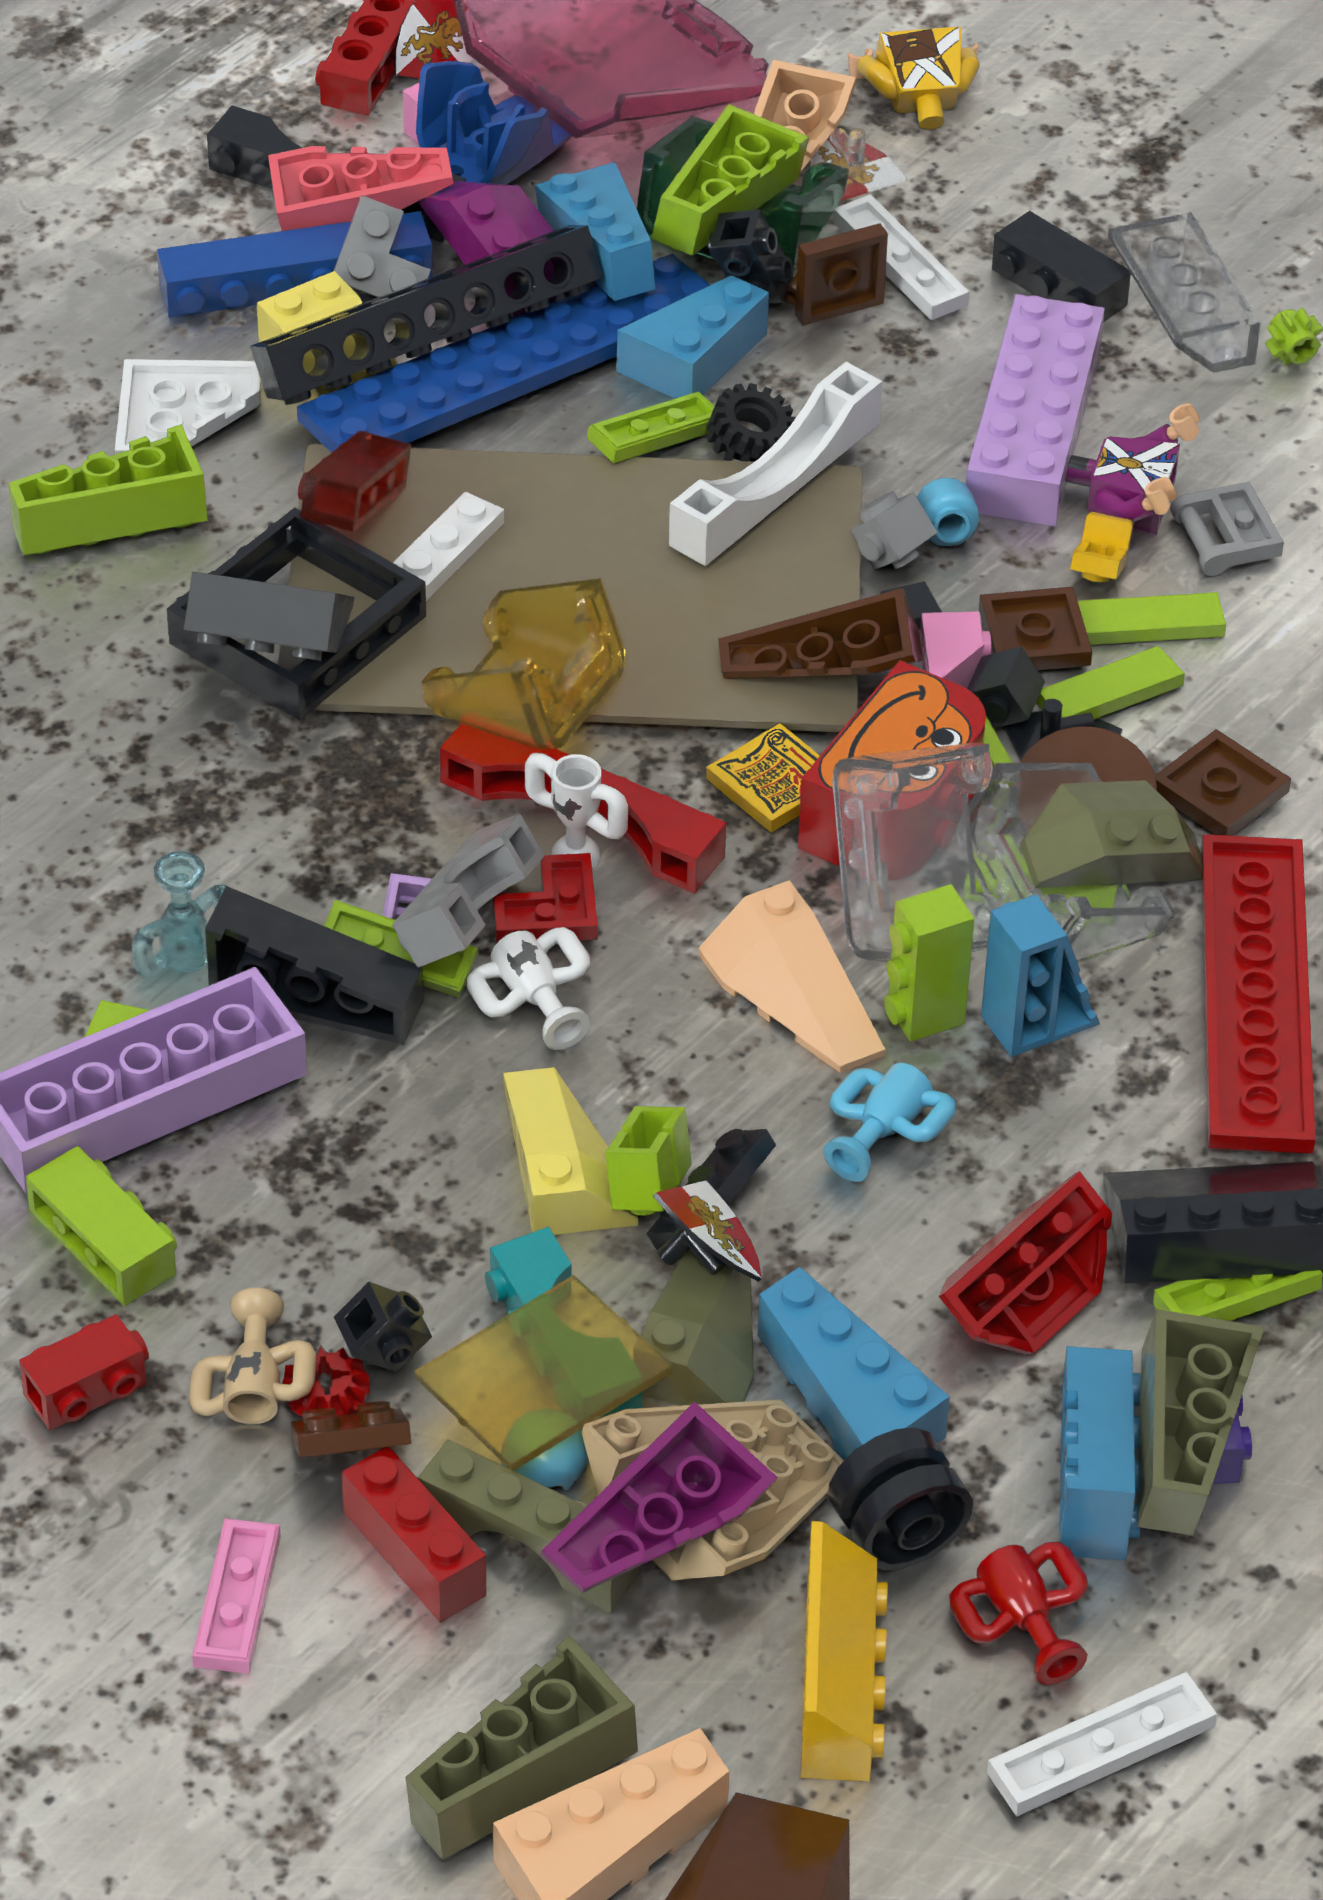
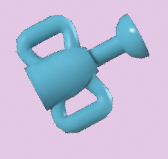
M893 1064L885 1075L870 1068H859L850 1072L833 1092L829 1106L837 1116L862 1121L863 1125L853 1137L842 1136L832 1138L824 1146L823 1155L830 1168L840 1177L853 1182L864 1181L871 1171V1158L868 1150L878 1138L898 1133L914 1142H929L936 1138L953 1118L956 1102L950 1095L933 1090L925 1074L909 1064ZM867 1085L874 1087L866 1103H852ZM924 1107H934L919 1125L912 1124V1121Z

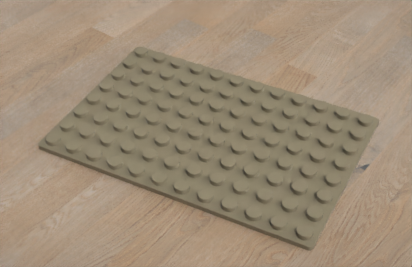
M311 444L306 448L298 509L392 563L464 492H468L504 509V524L426 601V617L320 703L314 710L467 717L472 712L487 718L771 729L781 723L788 730L840 732L857 712L858 674L725 679L721 668L718 639L860 600L861 552L858 542L850 529L861 522L859 511L862 509V470L857 466L828 465L707 566H704L669 546L670 503L699 479L712 481L727 478L744 470L754 462L633 457L613 463L604 455L397 447L347 468L323 444ZM299 556L291 561L288 586L355 597L347 625L376 602L371 597ZM280 645L278 665L290 672L306 659L292 656L293 646Z

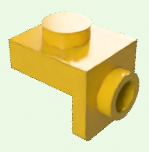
M1088 513L1082 540L1073 551L1070 570L1082 572L1083 578L1095 582H1108L1110 578L1117 579L1126 566L1133 522L1128 519L1101 513Z

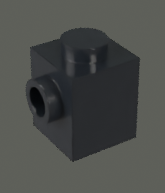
M1020 646L982 656L967 689L979 698L991 726L997 728L1029 720L1045 681L1023 647Z

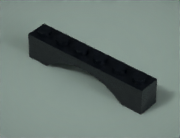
M233 105L207 134L210 170L273 189L268 155L302 148L281 132L271 117ZM452 174L453 182L466 181L465 177ZM418 201L401 209L404 211L403 214L421 211L430 239L442 243L446 240Z

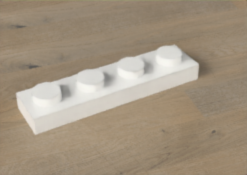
M871 194L834 208L833 223L843 233L881 223L888 233L885 275L930 320L968 306L969 291Z
M1186 1671L989 1759L987 1774L1017 1817L1214 1728L1217 1713Z

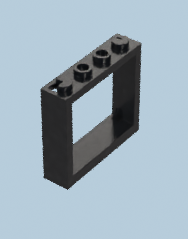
M294 507L278 521L271 523L263 533L249 544L239 548L234 556L215 571H211L208 574L266 582L294 558L299 556L376 600V602L346 625L337 653L322 651L321 661L306 658L289 672L257 652L244 649L245 645L231 637H227L226 646L197 642L198 632L184 630L189 591L183 596L176 598V601L166 610L169 644L300 721L426 617L425 581Z

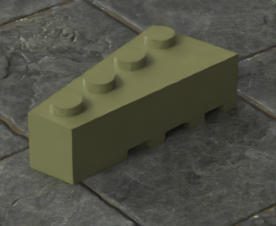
M570 1635L556 1646V1655L543 1667L535 1664L520 1677L521 1686L504 1701L500 1702L495 1699L480 1712L481 1720L467 1733L458 1731L405 1777L411 1824L442 1860L493 1833L494 1822L590 1779L638 1752L635 1705Z

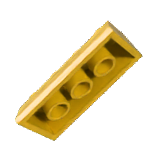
M811 1521L806 1601L800 1778L870 1782L872 1759H883L884 1724L873 1723L874 1710L884 1711L886 1677L875 1675V1663H885L887 1629L876 1628V1616H886L888 1582H877L876 1557L826 1523L820 1521Z

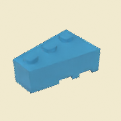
M731 275L618 329L617 372L674 399L698 391L704 395L767 335L769 292Z
M1037 894L1016 902H1008L999 908L991 910L981 1017L1010 1057L1100 1024L1096 1013L1091 1008L1089 992L1080 978V968L1068 935Z

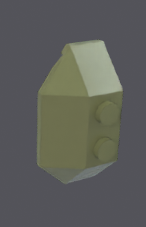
M1146 780L1061 783L1020 843L1034 888L1202 880V856L1193 831L1176 809Z

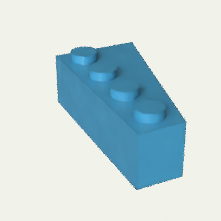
M616 162L574 174H557L550 181L535 185L538 211L553 230L567 225H588L604 276L593 282L614 301L655 289L651 240Z
M798 1267L759 1294L758 1337L790 1384L797 1385L806 1399V1408L815 1421L820 1419L832 1437V1446L843 1460L874 1437L895 1429L916 1427L930 1432L937 1443L946 1438L950 1396L801 1267Z
M1066 1346L1062 1379L1059 1542L1069 1547L1075 1557L1126 1561L1129 1538L1139 1539L1140 1536L1138 1505H1134L1135 1494H1138L1139 1460H1135V1450H1139L1140 1416H1134V1406H1140L1141 1373H1133L1132 1350Z

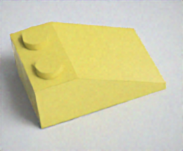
M335 271L257 302L259 342L362 304V301ZM351 335L345 339L343 344L344 353L348 358L355 351V340ZM310 350L304 355L302 362L307 374L312 371L315 365V357ZM395 358L391 359L392 366L389 368L398 364ZM364 369L351 374L352 381L346 385L333 389H326L325 385L310 390V399H316L321 395L328 394L379 372L367 374Z

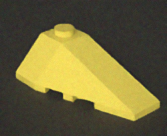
M555 1067L503 1073L505 1093L532 1232L548 1226L553 1235L638 1226V1215L633 1214L630 1210H612L605 1155L608 1146Z

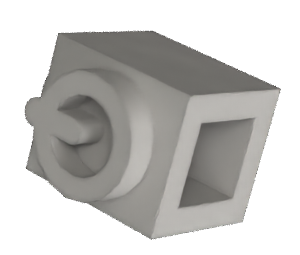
M894 491L879 497L859 511V515L863 521L850 529L858 542L860 552L869 560L873 569L890 563L893 564L895 569L904 566L920 555L916 549L919 545L938 533L914 492L898 498Z

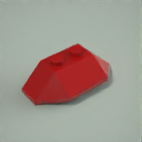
M1079 1171L1012 1219L947 1278L939 1298L972 1340L1030 1356L1101 1292L1107 1256V1230L1111 1228L1113 1213Z

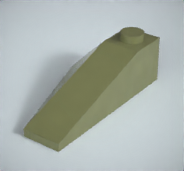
M690 1249L683 1254L652 1308L634 1350L633 1365L643 1379V1396L679 1406L691 1405L694 1401L698 1405L745 1402L754 1377L750 1277L734 1270L728 1265L717 1274L712 1275Z

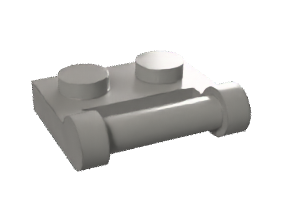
M1250 482L1178 496L1170 505V511L1177 523L1184 525L1199 552V564L1208 576L1220 575L1230 566L1282 556L1284 541ZM1210 513L1226 544H1215L1200 515Z

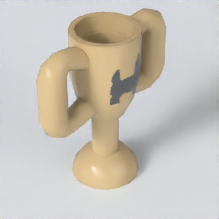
M256 1287L238 1291L232 1296L230 1302L232 1316L239 1324L245 1327L244 1343L239 1346L233 1355H217L202 1359L195 1364L191 1372L189 1404L195 1414L208 1417L225 1412L229 1418L239 1423L261 1424L276 1416L279 1401L298 1400L308 1395L314 1386L316 1353L310 1343L294 1340L272 1348L266 1345V1330L280 1320L284 1310V1302L277 1293L269 1289ZM294 1357L293 1382L290 1385L280 1384L277 1366ZM218 1371L225 1372L224 1392L211 1399L213 1374Z

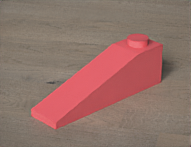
M310 146L268 155L276 211L281 231L349 222L353 218L359 198L362 195L401 210L454 184L447 148L395 147L388 154L367 153L366 147H352L350 153H328L326 146Z

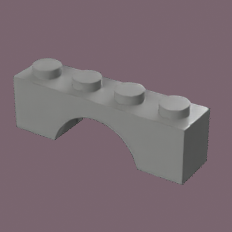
M520 813L473 832L392 924L398 934L402 947L409 952L417 967L466 949L486 925L477 910L500 892L525 879L545 856Z

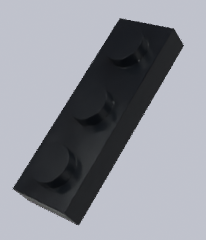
M767 1129L730 1130L716 1141V1148L704 1163L690 1173L686 1185L707 1181L725 1203L729 1205L775 1148L776 1143ZM664 1210L660 1211V1217L646 1234L656 1250H659L680 1226Z

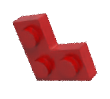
M591 853L545 855L540 860L542 892L501 893L493 897L496 944L508 934L516 931L531 932L537 940L547 931L561 927L574 932L579 941L598 940V921Z

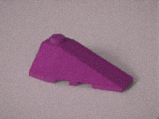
M694 1401L542 1549L540 1555L581 1593H584L739 1519L776 1482L778 1477Z

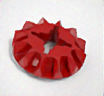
M320 1345L316 1352L315 1383L308 1395L298 1400L285 1402L293 1412L303 1417V1411L317 1408H335L336 1415L353 1414L358 1410L357 1405L363 1404L368 1397L370 1388L369 1374L364 1370L362 1360L350 1358L344 1347L334 1353L327 1352ZM294 1364L285 1365L282 1384L290 1385L293 1382ZM321 1373L330 1375L332 1387H329L330 1394L325 1395L324 1388H321L319 1382Z

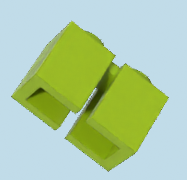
M635 1106L622 1125V1131H618L605 1151L612 1210H630L636 1215H651L658 1211H664V1208L653 1195L656 1192L676 1188V1185H680L692 1165L686 1107Z

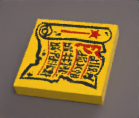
M779 723L707 766L706 779L772 833L800 816L801 779L820 755Z

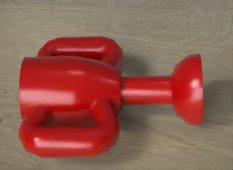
M1059 1541L1046 1542L1033 1549L1029 1554L1020 1545H1007L999 1548L981 1561L976 1572L977 1578L958 1584L949 1594V1606L966 1637L975 1643L995 1641L1015 1626L1021 1630L1028 1631L1040 1650L1034 1664V1674L1040 1684L1047 1686L1064 1682L1076 1675L1085 1665L1088 1654L1080 1643L1059 1639L1047 1620L1050 1609L1072 1604L1080 1600L1088 1590L1086 1574L1071 1549ZM1047 1560L1053 1562L1067 1586L1065 1589H1046L1044 1580L1038 1570ZM987 1595L1000 1613L999 1616L991 1624L986 1625L972 1603L971 1596Z

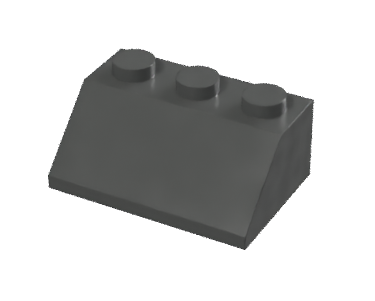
M192 571L184 630L198 632L197 642L226 646L227 637L246 639L244 649L274 653L275 644L293 646L292 656L321 661L322 651L337 653L353 609L355 597L327 591Z

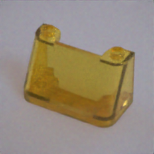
M601 578L500 590L492 599L483 615V629L487 637L490 638L493 648L472 672L455 674L449 667H435L421 683L426 704L438 716L538 750L562 748L619 679L625 668L626 657L623 640Z

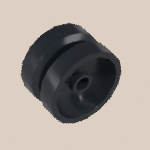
M916 1427L895 1429L866 1442L854 1450L838 1466L829 1482L828 1499L843 1523L851 1530L852 1538L859 1547L876 1557L877 1568L885 1571L904 1569L918 1564L946 1548L963 1531L973 1510V1498L954 1469L949 1468L950 1463L931 1433Z

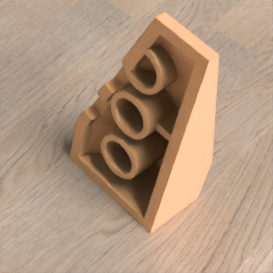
M772 60L754 115L809 137L801 171L844 119L856 85V77ZM788 187L756 210L760 209L765 217Z
M790 880L745 896L698 948V955L725 991L734 997L741 994L757 1006V1014L768 1022L773 1019L780 1022L795 1033V1041L837 1072L842 1073L885 1056L886 1049L815 914Z

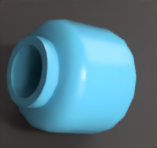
M946 477L936 479L925 485L917 495V499L938 532L928 539L930 542L943 547L961 545L970 539L977 530L980 518L973 493L963 482Z

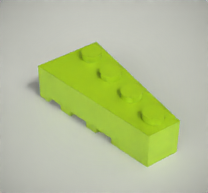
M728 104L661 196L651 239L668 245L674 250L694 255L709 244V237L715 230L719 213L756 210L799 179L809 137Z

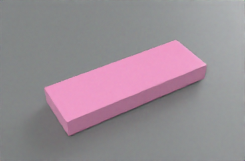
M224 1519L192 1655L193 1667L250 1674L280 1542V1525Z

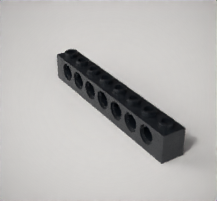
M567 225L251 345L250 348L266 397L268 399L284 400L285 405H291L309 399L311 397L310 390L325 385L326 389H333L350 383L352 381L351 374L365 369L367 374L385 370L392 366L391 359L405 354L406 358H414L429 353L433 350L431 343L444 338L446 343L468 338L472 335L471 328L485 323L487 328L507 323L512 320L510 313L522 308L525 309V312L546 308L551 305L550 298L564 293L565 297L585 293L591 289L590 282L601 279L604 276L588 225ZM550 259L554 266V273L552 278L547 281L544 276V266ZM509 274L515 282L514 291L510 296L506 294L504 289V282ZM471 289L475 295V304L472 310L468 311L464 304V298ZM431 304L434 307L436 316L434 323L428 327L424 319V313ZM391 319L395 325L396 332L394 338L388 342L384 336V327ZM351 335L355 340V351L348 358L344 353L343 344L345 339ZM310 350L315 357V365L312 371L307 374L302 362L304 355Z

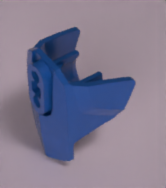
M446 61L426 63L422 66L416 121V135L419 147L447 148L452 174L461 175L468 182L506 185L536 166L575 135V127L569 118L549 105L529 96L515 94L494 106L489 95V84L483 81L479 67L472 63Z

